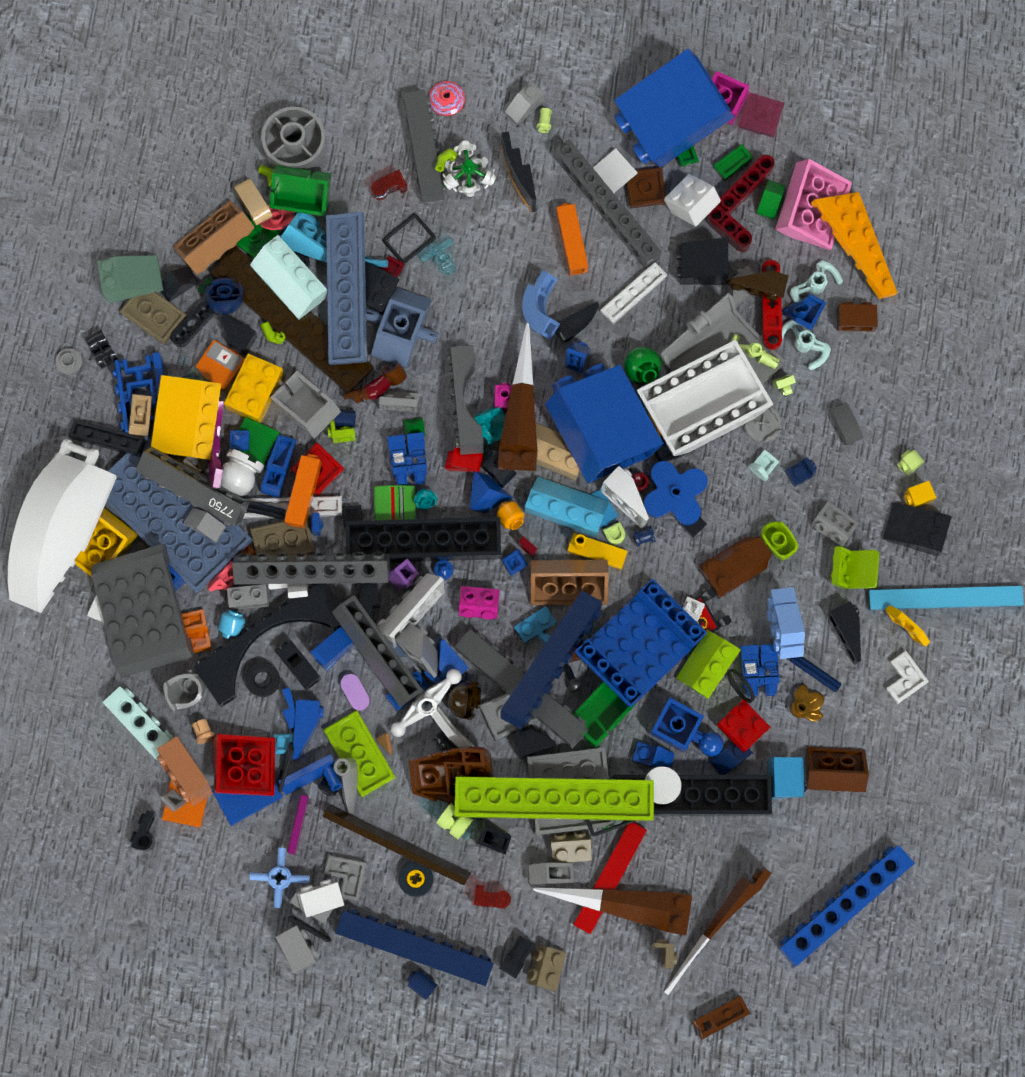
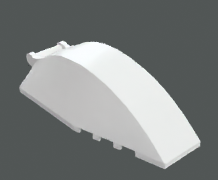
M69 439L63 440L59 453H55L51 462L42 470L31 486L21 507L10 546L8 560L9 600L40 613L55 594L53 590L57 584L63 582L66 578L64 574L68 568L75 565L76 561L74 560L80 551L84 552L87 548L117 478L116 475L95 466L99 456L98 450L93 448L87 449L73 444ZM70 451L86 456L85 462L70 457Z

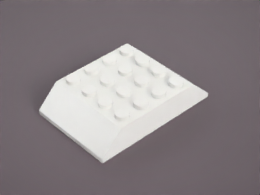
M736 340L637 390L639 397L673 456L689 453L755 419L773 406V402Z

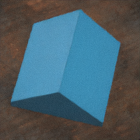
M773 757L767 760L768 775H771L772 799L804 797L803 758Z

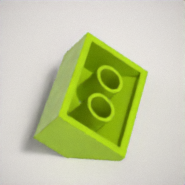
M709 630L706 631L708 633L700 640L676 676L677 680L707 700L740 652L739 648Z

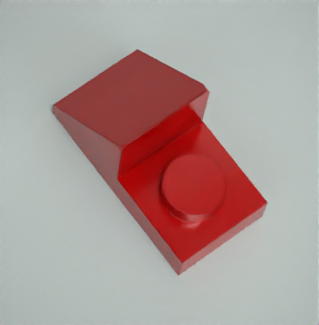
M455 447L454 451H448L445 469L448 471L479 472L483 453L461 455L460 448Z

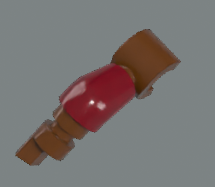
M401 363L396 364L392 370H389L388 366H384L382 369L383 375L367 383L362 389L359 388L344 393V399L353 398L356 403L363 402L364 399L376 400L382 397L391 385L401 384L406 379L407 374Z

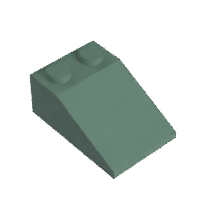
M157 255L115 256L97 261L102 293L109 303L163 291Z

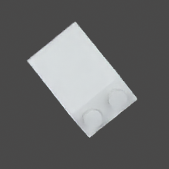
M618 466L603 482L600 492L636 525L643 529L649 517L635 482L631 477L632 474L627 469H622Z

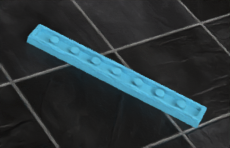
M1022 586L868 591L869 610H885L889 605L897 609L1024 605Z

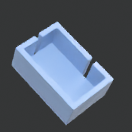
M794 587L773 589L770 592V598H767L769 610L766 611L767 621L772 624L770 625L771 636H775L774 650L779 653L780 659L803 657L805 629Z

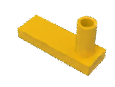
M573 533L567 550L569 553L590 560H608V566L622 570L628 552L627 550Z

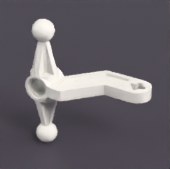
M457 669L449 670L445 680L420 692L415 697L402 721L392 724L390 729L392 735L395 737L403 736L407 726L423 717L431 715L445 735L459 748L464 746L475 747L455 728L438 706L450 685L460 682L462 677L460 671ZM430 701L429 704L422 705L423 702Z

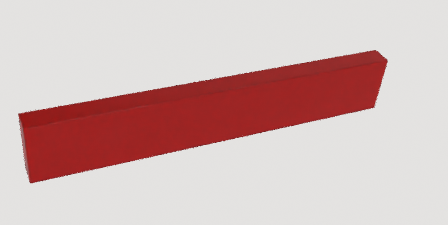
M635 823L627 825L593 890L616 889L647 832L646 829ZM583 906L573 925L591 935L603 912Z

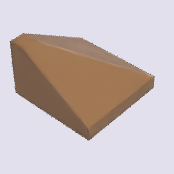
M387 733L377 737V742L389 755H392L390 735Z

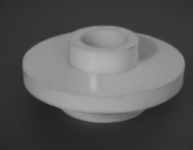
M64 349L56 357V366L63 374H75L82 367V357L74 349Z

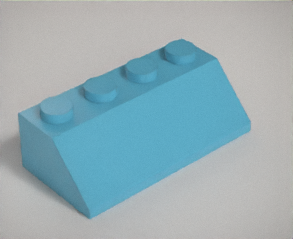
M537 477L526 502L525 512L597 538L610 502Z

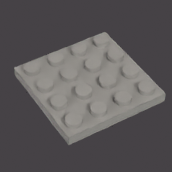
M605 747L527 757L530 778L609 780ZM535 819L537 836L589 829L586 820ZM590 820L593 829L615 825L614 820Z

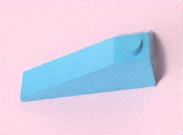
M298 212L281 235V239L293 251L327 263V233L320 227L321 223L315 217Z

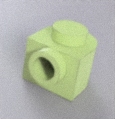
M909 449L901 455L902 460L897 465L902 472L910 475L925 461L916 450L911 451Z

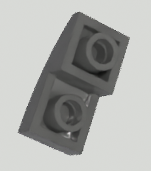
M847 403L829 409L834 426L838 427L844 445H849L863 439L856 418Z

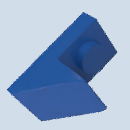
M637 742L632 761L652 768L668 767L671 769L675 753L659 746L656 748Z

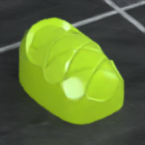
M782 521L769 522L762 527L760 532L761 539L769 551L778 559L785 561L796 553L798 543L792 532Z

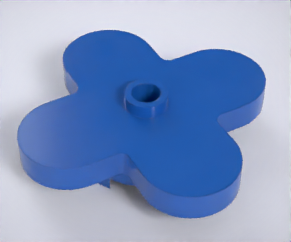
M660 461L656 463L651 470V480L657 489L646 496L643 504L647 514L653 518H660L670 512L683 525L696 523L700 517L701 509L695 497L704 492L707 487L708 479L706 474L702 470L695 468L679 474L670 462ZM672 491H678L679 495H674Z

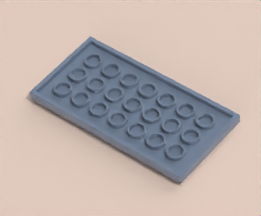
M147 435L144 437L146 441L140 457L126 454L108 470V472L116 475L117 478L106 503L150 547L166 544L170 559L168 564L198 594L253 540L238 525L234 527L228 526L217 517L214 518L226 526L217 543L185 526L183 523L194 506L186 499L175 496L172 491L159 487L151 479L143 478L136 471L143 451L151 447L152 439ZM194 507V508H196V509L205 511V510L201 509L200 507Z

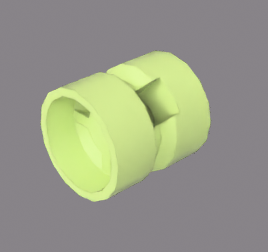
M451 803L442 813L436 824L444 830L449 829V834L459 840L473 819L471 817H455V805Z

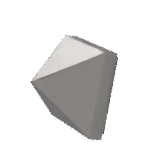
M174 789L161 797L165 806L174 812L186 804Z

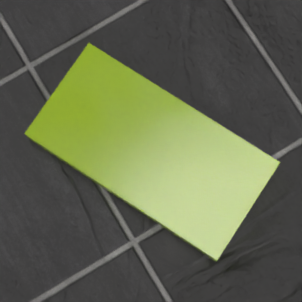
M357 710L323 729L340 759L352 757L357 762V790L361 797L368 795L396 778Z

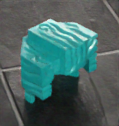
M500 407L486 409L476 413L474 417L482 427V437L486 438L488 444L501 440L506 415Z

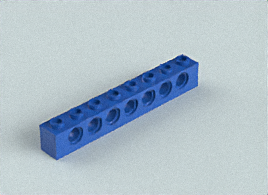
M891 845L883 852L885 856L882 859L876 858L868 865L870 869L866 873L861 871L854 877L855 882L851 886L846 884L839 890L841 894L836 899L831 897L824 903L826 907L821 912L819 909L809 916L811 920L807 924L803 922L795 928L797 933L792 937L786 936L780 942L782 946L778 949L793 967H797L915 864L899 845L895 847ZM886 861L893 863L894 868L892 871L886 870ZM872 873L877 874L879 877L877 884H873L870 881ZM857 886H861L864 889L863 897L856 895L855 889ZM842 899L849 901L850 907L848 910H844L841 907ZM827 912H832L835 915L833 923H829L826 920ZM814 924L820 928L818 936L811 933V927ZM799 937L805 940L806 944L803 949L798 948L796 945V940Z

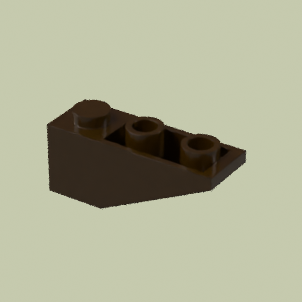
M771 270L726 280L725 284L731 286L730 289L741 291L743 289L747 290L750 295L759 296L761 294L766 296L765 299L776 301L784 297L789 275Z

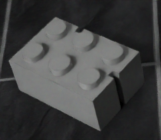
M298 371L285 382L294 394L292 397L284 386H281L270 397L284 414L313 438L341 412L331 398L321 392L319 388Z

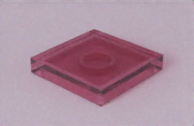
M749 92L739 128L774 138L784 102Z

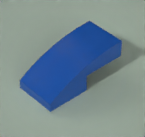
M288 687L283 689L282 692L289 708L282 712L290 730L293 731L296 707L292 692Z

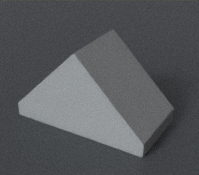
M194 507L183 523L217 543L226 528L224 524L209 513Z

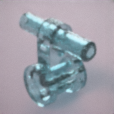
M449 238L439 245L432 246L431 250L420 256L421 261L424 263L436 256L435 260L440 272L443 275L453 274L456 270V264L453 261L452 255L444 251L454 245L453 239Z

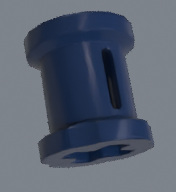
M651 526L641 531H632L636 547H640V544L650 541L652 543L656 542Z

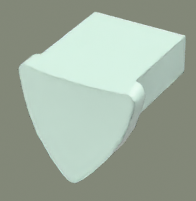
M764 450L748 468L757 477L767 481L768 475L780 461Z

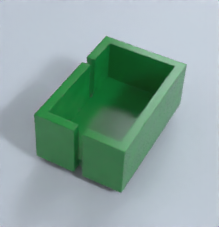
M276 165L272 172L270 208L325 216L329 208L332 173L315 171L314 174H311V170Z
M603 682L576 710L573 716H580L587 723L585 726L588 732L582 738L595 749L607 738L608 733L610 734L634 709L636 704L630 708Z

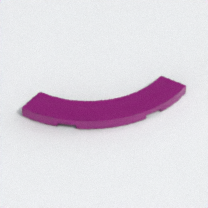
M219 398L211 459L208 460L209 478L213 488L220 487L223 474L221 460L218 458L220 453L219 435L224 402L221 398Z

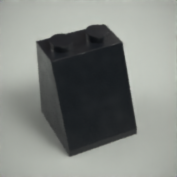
M728 237L681 243L676 255L677 260H680V267H677V278H680V285H725L729 274Z

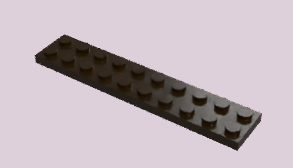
M235 245L210 271V274L215 279L230 278L233 279L234 283L238 284L239 282L243 287L242 302L264 322H269L271 328L276 332H283L285 340L345 393L353 391L374 369V366L368 361L330 365L328 356V326L311 311L298 320L250 266L253 260Z

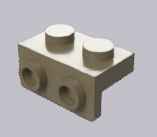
M580 830L550 834L552 863L592 861L589 831Z
M657 939L656 943L651 944V948L663 949L662 969H673V965H677V952H674V944H669V940Z
M537 945L533 953L532 965L528 972L527 984L557 991L566 952Z

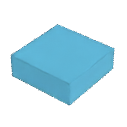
M274 734L275 754H286L289 742H294V734Z

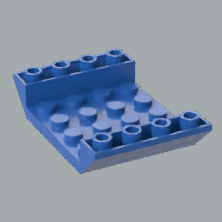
M652 578L627 605L596 634L587 639L574 653L631 708L679 663L708 632Z

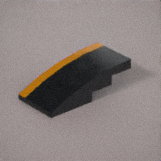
M509 131L501 132V148L509 175L520 197L533 213L536 210V195L530 164L522 165L520 148L512 149Z

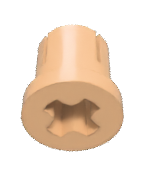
M206 719L198 720L192 724L197 737V744L207 743L215 737Z

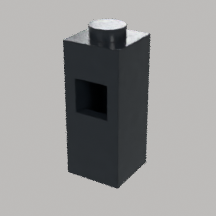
M286 641L278 647L279 651L276 652L278 657L306 691L321 680L319 674L292 641L289 643Z

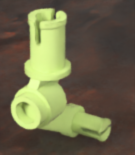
M734 334L731 342L736 340L739 343L741 337ZM755 342L750 345L739 344L742 351L746 352L749 358H756L757 363L761 362L772 369L777 367L778 363L776 362H779L780 359L768 354L759 343Z

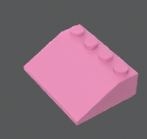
M811 159L796 162L775 230L790 238L832 250L835 236L832 234L833 229L827 221L824 222L820 217L822 216L821 212L817 207L814 208L811 202L814 199L849 194L852 182Z

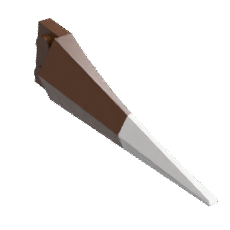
M528 322L524 331L499 444V470L537 471L538 447L530 327Z
M764 867L761 870L758 868L752 876L753 883L741 876L664 992L666 994H670L688 966L714 934L735 912L762 889L772 874Z
M533 888L536 892L667 933L687 935L692 902L691 895L652 891Z

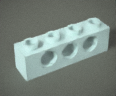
M118 687L103 703L158 761L157 756L159 753L157 748L174 737L167 730L163 732L158 727L161 723L154 716L150 718L145 713L148 709L141 702L137 704L132 699L134 694L128 688L124 690L122 687ZM130 703L132 705L131 711L124 713L123 706ZM140 717L145 718V724L142 727H137L136 720ZM153 731L158 732V738L155 741H150L149 734Z

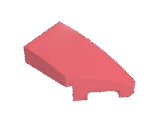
M232 561L211 580L207 586L209 591L218 589L226 591L227 588H231L234 585Z

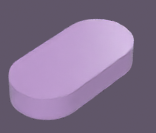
M345 675L341 680V688L348 701L355 710H365L369 706L370 699L356 675Z

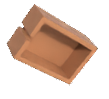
M177 736L157 748L159 753L157 759L165 772L169 770L167 774L175 787L179 786L178 790L185 803L190 802L192 806H195L213 794L208 781Z

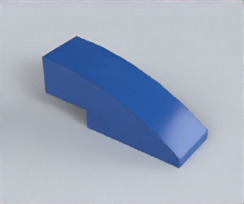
M278 435L261 484V493L280 498L295 450L296 439Z

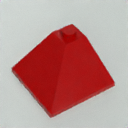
M217 734L212 740L215 793L274 796L275 738Z

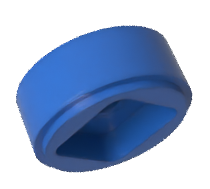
M441 560L436 563L434 567L436 576L448 580L453 575V565L449 561Z

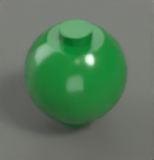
M636 347L624 359V372L634 383H651L660 374V357L649 347Z

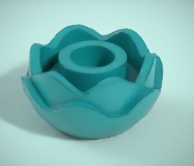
M422 489L414 497V503L417 508L424 510L435 506L438 500L436 493L430 489Z

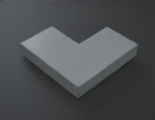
M328 855L324 875L343 878L341 887L342 899L359 902L367 862Z

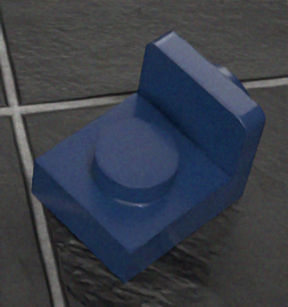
M805 457L799 463L786 469L785 472L793 486L796 487L814 477L817 473V467L813 460Z

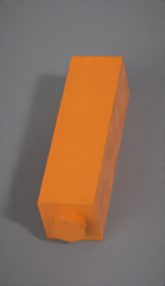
M563 203L556 207V217L569 276L588 273V262L575 204Z
M301 455L284 521L288 526L301 529L306 527L322 465L321 460L316 455Z

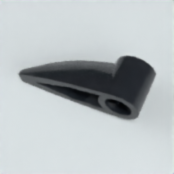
M598 302L558 322L560 325L555 334L562 344L573 339L592 321L599 308Z

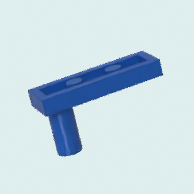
M330 754L287 776L282 789L285 795L325 776L332 791L339 790L342 784L334 771L335 761Z

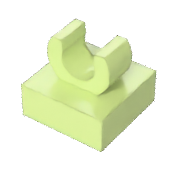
M788 374L772 380L773 387L781 389L783 395L786 396L793 393L790 384L796 383L794 375Z

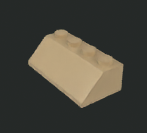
M536 423L537 465L576 481L580 469L561 434Z

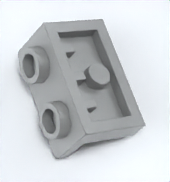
M386 391L379 399L380 410L418 413V393Z
M827 501L811 526L834 543L843 546L859 522Z

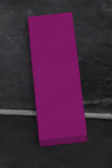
M301 795L287 850L290 855H297L310 799L306 795Z

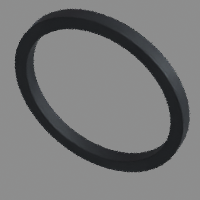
M728 670V679L736 693L746 702H753L755 696L748 681L737 670ZM731 672L744 682L749 690L751 699L745 697L739 691L732 679Z

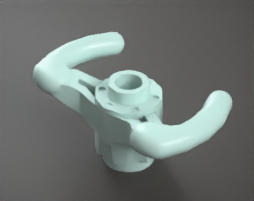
M824 260L819 261L816 264V272L804 284L791 288L789 295L793 302L796 303L801 300L799 298L800 294L808 292L812 294L822 293L828 283L824 274L825 270L831 272L837 284H842L841 274L836 267Z
M792 319L782 326V341L786 331L791 328L796 337L794 344L798 351L802 353L810 350L822 352L820 358L808 365L809 370L816 369L825 363L831 351L827 343L818 341L812 332L804 330L800 324Z

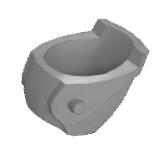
M191 669L187 673L172 677L163 684L165 698L172 710L187 708L197 702L201 703V698L205 694V683L198 673L192 672Z

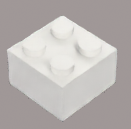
M688 174L664 198L671 214L695 227L721 202L714 186L691 174Z

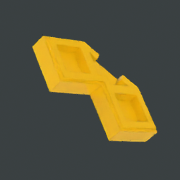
M891 605L885 609L891 620L905 628L912 640L925 647L930 643L924 631L906 614Z

